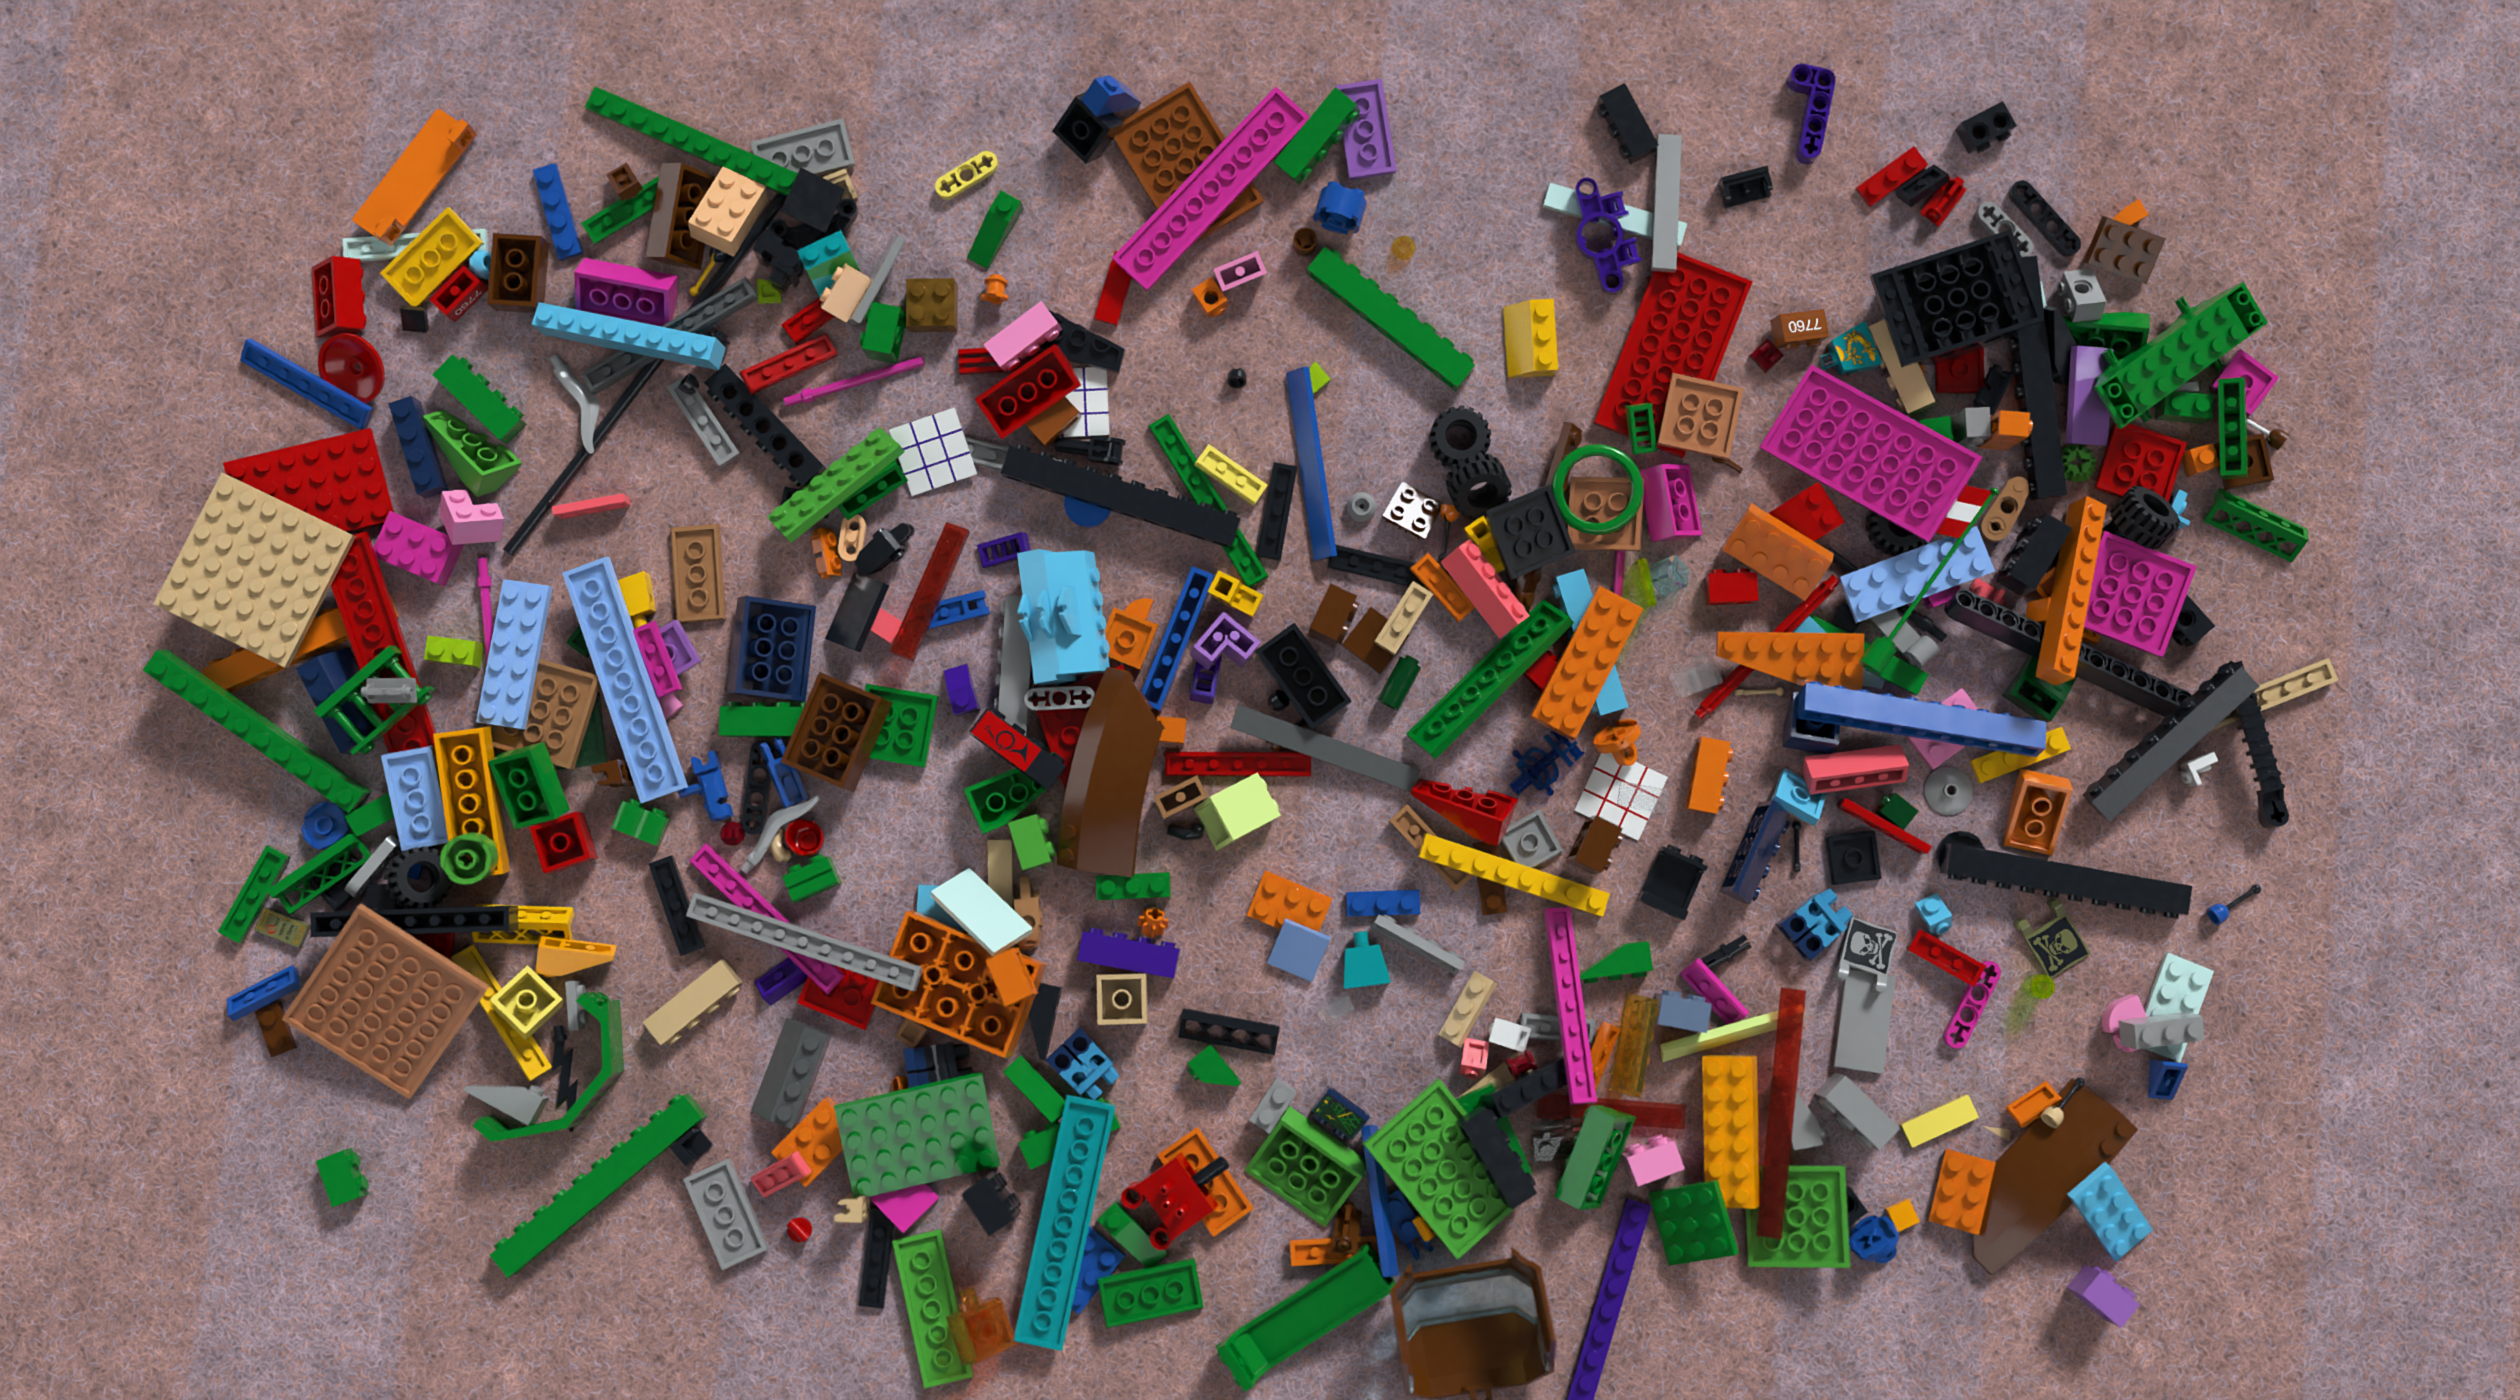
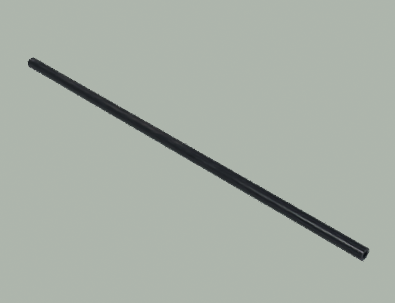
M780 193L776 194L752 226L735 256L729 255L688 310L716 294L780 211L787 196ZM657 358L644 366L600 422L593 434L594 451L665 359ZM584 445L503 548L507 553L514 556L591 456L586 451Z

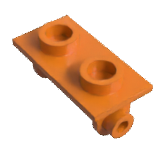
M818 528L817 531L812 532L810 537L814 554L822 553V557L815 558L818 575L821 576V579L831 578L830 575L843 576L841 570L842 562L836 546L837 538L833 529Z

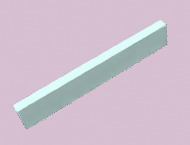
M1550 183L1543 207L1581 218L1574 189ZM1580 191V193H1581L1582 195H1585V196H1589V195H1590V194H1587V193H1584V192H1581V191ZM1624 205L1629 215L1617 219L1621 224L1622 231L1652 240L1653 213ZM1599 220L1597 223L1612 228L1606 221ZM1678 221V248L1682 244L1688 224Z
M471 229L484 242L478 250L488 251L487 230ZM420 233L401 234L391 247L375 236L342 238L343 257L360 259V262L393 260Z

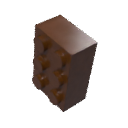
M493 233L487 304L495 311L535 313L538 303H544L549 243L542 236Z
M1330 583L1309 628L1308 636L1335 648L1337 643L1342 644L1349 627L1346 623L1347 621L1352 623L1359 603L1356 602L1357 595Z
M1597 815L1586 818L1566 862L1590 874L1602 873L1604 870L1607 871L1613 860L1610 854L1613 849L1619 847L1624 835L1620 834L1623 828Z

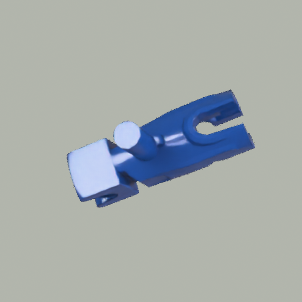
M710 751L708 753L709 762L706 765H703L699 758L691 757L694 774L697 775L699 783L679 790L678 794L680 798L697 793L702 795L705 801L703 806L710 820L716 822L733 817L734 814L731 804H721L729 795L721 772L722 766L718 753Z

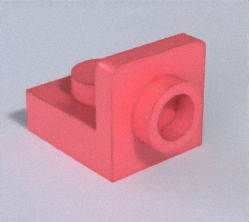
M1979 578L1974 579L1968 588L1969 591L2001 606L2005 600L2002 597L2005 590L2002 588L1997 590Z
M1466 1038L1463 1044L1459 1074L1469 1079L1483 1078L1486 1070L1489 1042Z

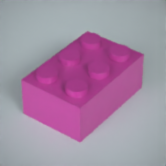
M390 511L373 549L376 558L446 587L464 544L452 545L447 534Z

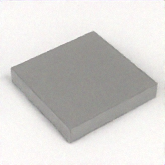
M1540 809L1509 825L1506 834L1501 840L1513 862L1535 868L1563 852Z

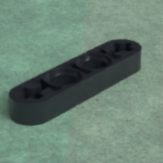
M2024 180L2015 182L2008 192L2009 198L2059 254L2065 257H2071L2076 254L2081 248V240L2030 183ZM2023 188L2025 190L2023 195L2017 196L2016 192L2018 189ZM2032 197L2033 199L2025 205L2024 202ZM2038 204L2041 206L2042 215L2036 216L2032 214L2031 205ZM2048 222H2055L2058 225L2057 233L2053 234L2047 230ZM2064 232L2065 235L2060 240H2057L2056 238ZM2072 241V248L2066 249L2064 247L2066 242Z
M764 740L754 742L750 749L742 827L745 832L752 835L762 833L767 821L771 776L767 766L761 764L754 765L755 760L760 762V754L756 753V750L760 749V744L766 743L770 747L774 758L772 744ZM757 769H763L766 772V778L762 782H756L753 778V774ZM754 793H760L763 796V803L760 806L755 807L751 804L750 799ZM749 809L762 810V815L756 813V821L760 822V826L755 827V831H752V827L748 826V821H753L754 813H749Z

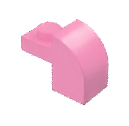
M2127 995L2113 1001L2107 1006L2102 1016L2103 1031L2107 1033L2114 1032V1042L2124 1052H2133L2138 1049L2121 1046L2119 1021L2147 1017L2138 995Z

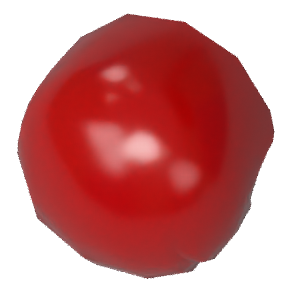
M800 818L788 825L785 832V841L793 853L799 856H813L823 846L824 832L816 822Z

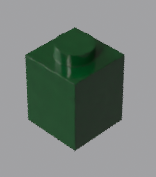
M1895 792L1881 797L1877 803L1879 808L1875 813L1904 830L1919 811Z

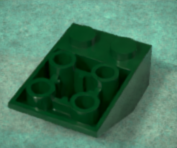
M2029 655L2002 696L2030 716L2037 718V720L2046 721V723L2051 722L2065 702L2077 676L2057 686L2035 677L2039 659Z

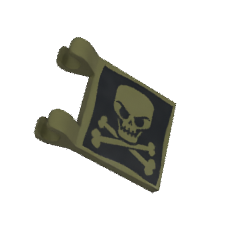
M2055 898L2048 900L2047 905L2056 917L2036 930L2032 931L2026 919L2019 918L2014 922L2015 927L2023 936L2048 979L2055 977L2091 954L2067 915L2061 900Z

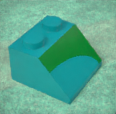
M841 230L797 250L819 297L826 287L830 289L834 280L831 278L838 266L842 268L846 263L861 272Z

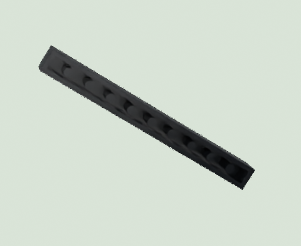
M2037 256L2022 257L2044 321L2020 329L2008 339V349L2012 352L2013 356L2011 372L2014 373L2013 376H2015L2016 380L2014 396L2019 403L2017 412L2030 413V420L2033 422L2032 433L2028 438L2020 442L2025 451L2023 467L2028 474L2027 482L2030 491L2028 495L2031 496V500H2040L2067 495L2038 261Z
M1024 445L1009 446L1001 470L1004 478L1220 546L1233 548L1241 524V518L1237 517L1238 514L1236 512L1226 509L1220 512L1214 510L1215 506L1204 502L1197 505L1191 503L1192 499L1186 496L1178 495L1175 498L1169 496V492L1166 490L1155 488L1153 491L1145 488V484L1138 481L1124 482L1119 475L1109 473L1108 476L1099 474L1100 470L1086 466L1083 469L1077 467L1076 462L1068 459H1063L1062 462L1054 460V456L1046 452L1040 451L1039 454L1030 452L1031 449Z
M1944 844L1940 873L1948 874L1947 879L1962 881L1963 877L1971 878V883L1986 885L1987 881L1996 883V888L2010 890L2011 886L2020 887V892L2034 894L2035 890L2044 891L2043 896L2059 898V894L2068 895L2067 900L2083 902V898L2092 900L2091 904L2107 906V903L2116 904V909L2131 911V907L2140 908L2139 913L2155 915V911L2164 912L2163 917L2179 919V915L2189 914L2192 886L1957 844Z

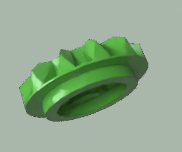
M2079 444L2069 445L2062 450L2065 479L2072 482H2082L2090 478L2096 470L2097 461L2093 455V450H2089L2085 445ZM2076 456H2078V460L2086 461L2080 465V469H2078L2077 465L2068 464L2075 460Z

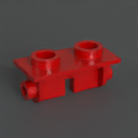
M1949 176L1950 182L1936 190L1920 214L1939 227L1967 190L1963 186L1964 180L1961 177L1957 176L1955 179H1952Z

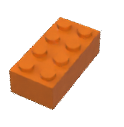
M1750 503L1733 528L1722 548L1729 555L1806 601L1833 562L1834 556L1829 550Z

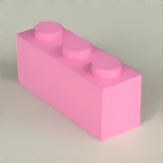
M1040 301L983 345L1004 372L1012 371L1021 364L1020 361L1026 356L1036 354L1040 346L1046 341L1054 340L1062 328L1043 302Z

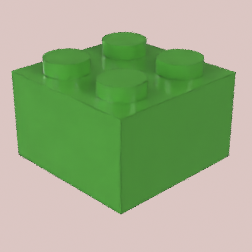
M1034 814L1008 823L1022 870L1029 871L1055 862L1053 857L1057 856L1054 843L1048 842L1046 834L1050 833L1046 819Z

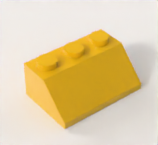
M1554 298L1527 300L1503 307L1507 378L1555 376L1558 371Z

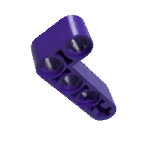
M1807 64L1795 65L1786 79L1790 90L1808 94L1796 148V158L1802 164L1813 163L1822 150L1836 82L1835 74L1831 70ZM1794 75H1801L1804 78V81H1797ZM1818 79L1824 80L1827 86H1821L1818 83ZM1813 102H1819L1823 109L1815 108ZM1808 125H1815L1818 132L1811 131ZM1810 142H1812L1810 145V152L1812 154H1808V149H1806Z

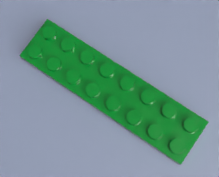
M1543 599L1528 613L1530 616L1512 629L1406 733L1407 736L1436 759L1574 624L1568 615Z

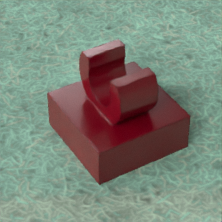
M1768 338L1749 355L1765 373L1784 356Z

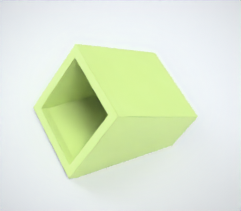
M1258 773L1218 792L1193 808L1201 824L1204 825L1205 831L1216 851L1281 816L1278 804L1271 798L1267 791L1266 782L1260 778Z

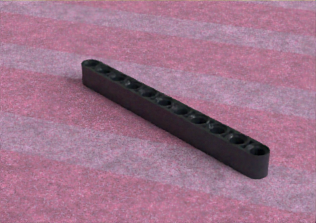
M1965 589L1959 590L1945 604L1944 610L1949 618L2039 659L2045 625ZM2081 643L2075 676L2164 717L2172 714L2180 707L2184 699L2192 696L2186 690Z

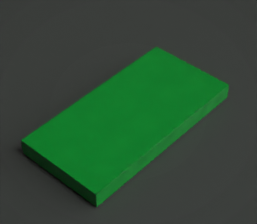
M1195 1258L1097 1278L1106 1329L1204 1308Z

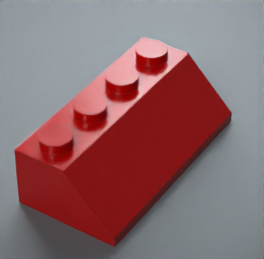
M1052 345L976 397L975 401L1002 440L1080 387L1081 383L1059 346Z

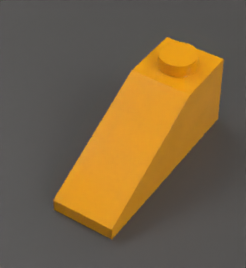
M542 936L538 946L535 973L546 977L563 976L614 960L617 945Z

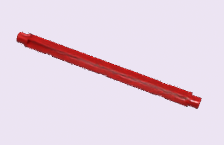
M1831 575L1772 632H1793L1834 591V588L1840 581L1834 575ZM1739 664L1700 703V707L1694 713L1701 720L1708 713L1711 714L1755 669Z

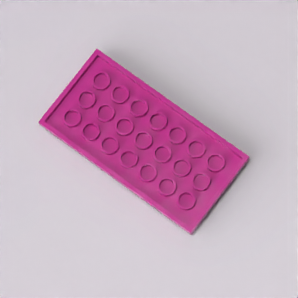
M1812 364L1760 445L1761 450L1928 543L1932 541L1983 460L1982 456Z

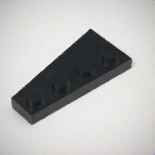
M1049 310L1062 330L1059 331V335L1054 340L1046 341L1042 344L1037 354H1041L1052 345H1058L1070 362L1120 374L1125 354L1123 347Z

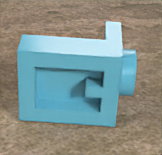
M2180 489L2171 493L2168 502L2180 519V526L2177 530L2189 526L2191 522L2179 516L2187 505L2185 499L2188 493Z

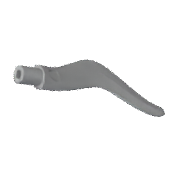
M554 355L550 358L555 368L553 372L581 407L582 442L586 451L592 454L594 453L593 434L599 412L598 399L591 394L585 385L573 376L568 366L563 364L559 355Z
M815 796L805 803L774 812L767 820L757 845L747 856V860L740 869L748 874L754 866H757L779 829L788 822L809 812L818 803L819 796Z

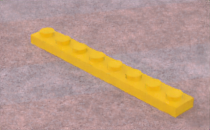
M1427 833L1424 834L1418 853V858L1599 917H1603L1610 893Z

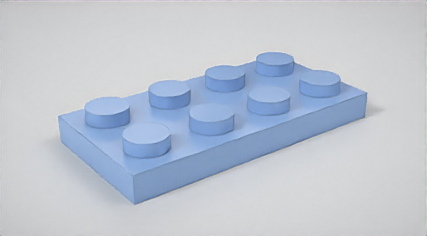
M433 746L381 755L401 851L415 847L420 848L448 843L439 772Z

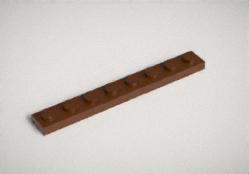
M1563 423L1545 486L1550 485L1551 487L1553 474L1558 464L1567 454L1577 449L1582 441V430L1573 423ZM1571 469L1568 471L1564 480L1563 494L1568 488V478ZM1542 567L1517 578L1513 595L1525 607L1527 613H1529L1530 607L1534 603V593L1537 583L1541 579Z

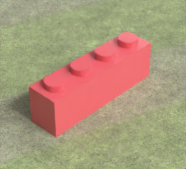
M1471 539L1457 547L1441 561V564L1499 639L1530 616L1525 607L1510 591L1509 586L1503 582L1496 573L1495 568L1486 560L1479 547Z
M1901 744L1807 756L1804 757L1802 774L1811 795L1906 782L1909 764Z

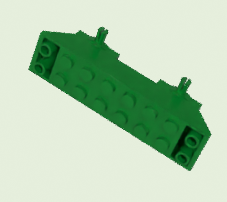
M2244 282L2208 300H2204L2192 308L2189 307L2184 296H2181L2174 301L2181 312L2177 320L2167 326V330L2139 350L2131 352L2117 360L2111 348L2101 353L2108 366L2103 373L2095 378L2097 383L2094 388L2119 429H2122L2138 416H2140L2143 423L2152 419L2153 417L2148 411L2149 408L2210 364L2213 365L2215 371L2224 367L2225 364H2223L2220 357L2268 323Z

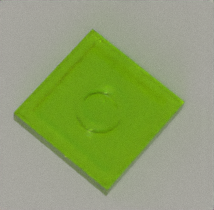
M1642 558L1637 559L1630 566L1640 607L1644 608L1641 613L1650 611L1657 604L1647 559Z

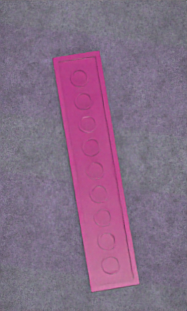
M1275 86L1112 257V260L1148 292L1282 152L1310 117Z

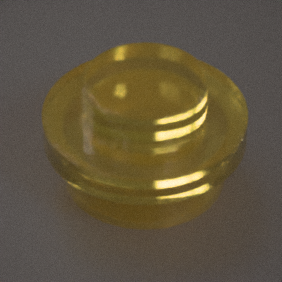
M1400 236L1392 244V253L1400 260L1410 259L1416 250L1415 242L1408 236Z

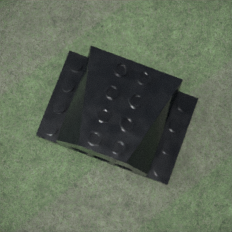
M2012 229L1870 276L1902 368L1915 363H1919L1920 366L1937 364L1969 354L2002 341L2020 329L2044 321Z

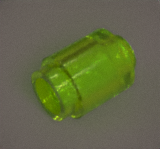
M2031 974L2024 980L2023 988L2025 993L2031 998L2047 999L2054 993L2055 984L2048 975Z

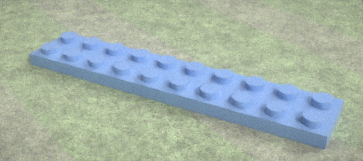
M603 557L563 572L562 574L640 803H646L688 788L658 697L633 633L634 627L610 557Z

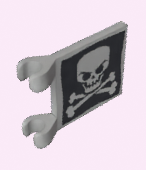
M1852 917L1849 921L1834 979L1843 982L1848 978L1849 967L1875 975L1871 992L1877 995L1883 993L1886 989L1887 976L1898 933Z

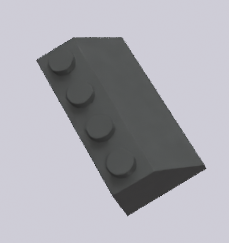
M787 1017L751 1110L771 1122L794 1129L800 1122L833 1034Z

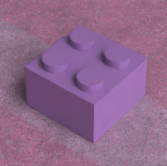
M2084 1265L2066 1287L2105 1321L2120 1328L2123 1327L2140 1306L2133 1299L2136 1295L2125 1286L2121 1287L2114 1282L2116 1278L2105 1269L2101 1270L2097 1266L2092 1268Z

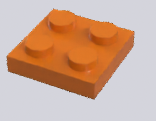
M1113 607L1105 629L1106 640L1110 647L1108 657L1141 670L1159 625Z

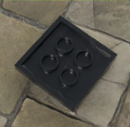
M1550 485L1543 486L1483 511L1509 580L1576 553Z

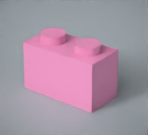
M1258 251L1213 269L1222 292L1267 273Z

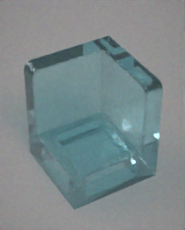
M1675 554L1651 565L1649 582L1662 596L1668 595L1688 586L1689 568Z

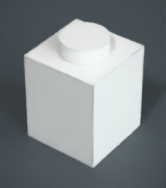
M1495 1017V1021L1489 1030V1042L1524 1052L1531 1028Z

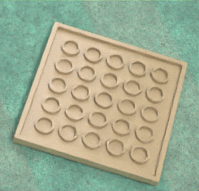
M221 473L154 605L276 664L289 668L356 536L227 474Z

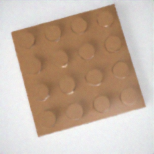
M539 659L526 730L487 724V727L490 726L493 747L511 751L545 742L554 765L574 770L600 688L597 675Z

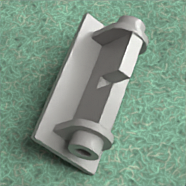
M367 678L366 687L361 689V695L368 699V703H417L416 678Z

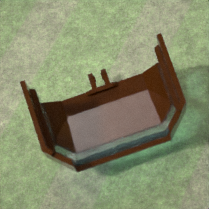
M1511 1247V1258L1412 1273L1410 1263L1401 1279L1390 1290L1405 1396L1432 1400L1470 1394V1400H1477L1476 1392L1485 1391V1400H1493L1491 1390L1527 1385L1554 1372L1556 1337L1541 1266L1533 1261L1530 1262L1514 1248Z

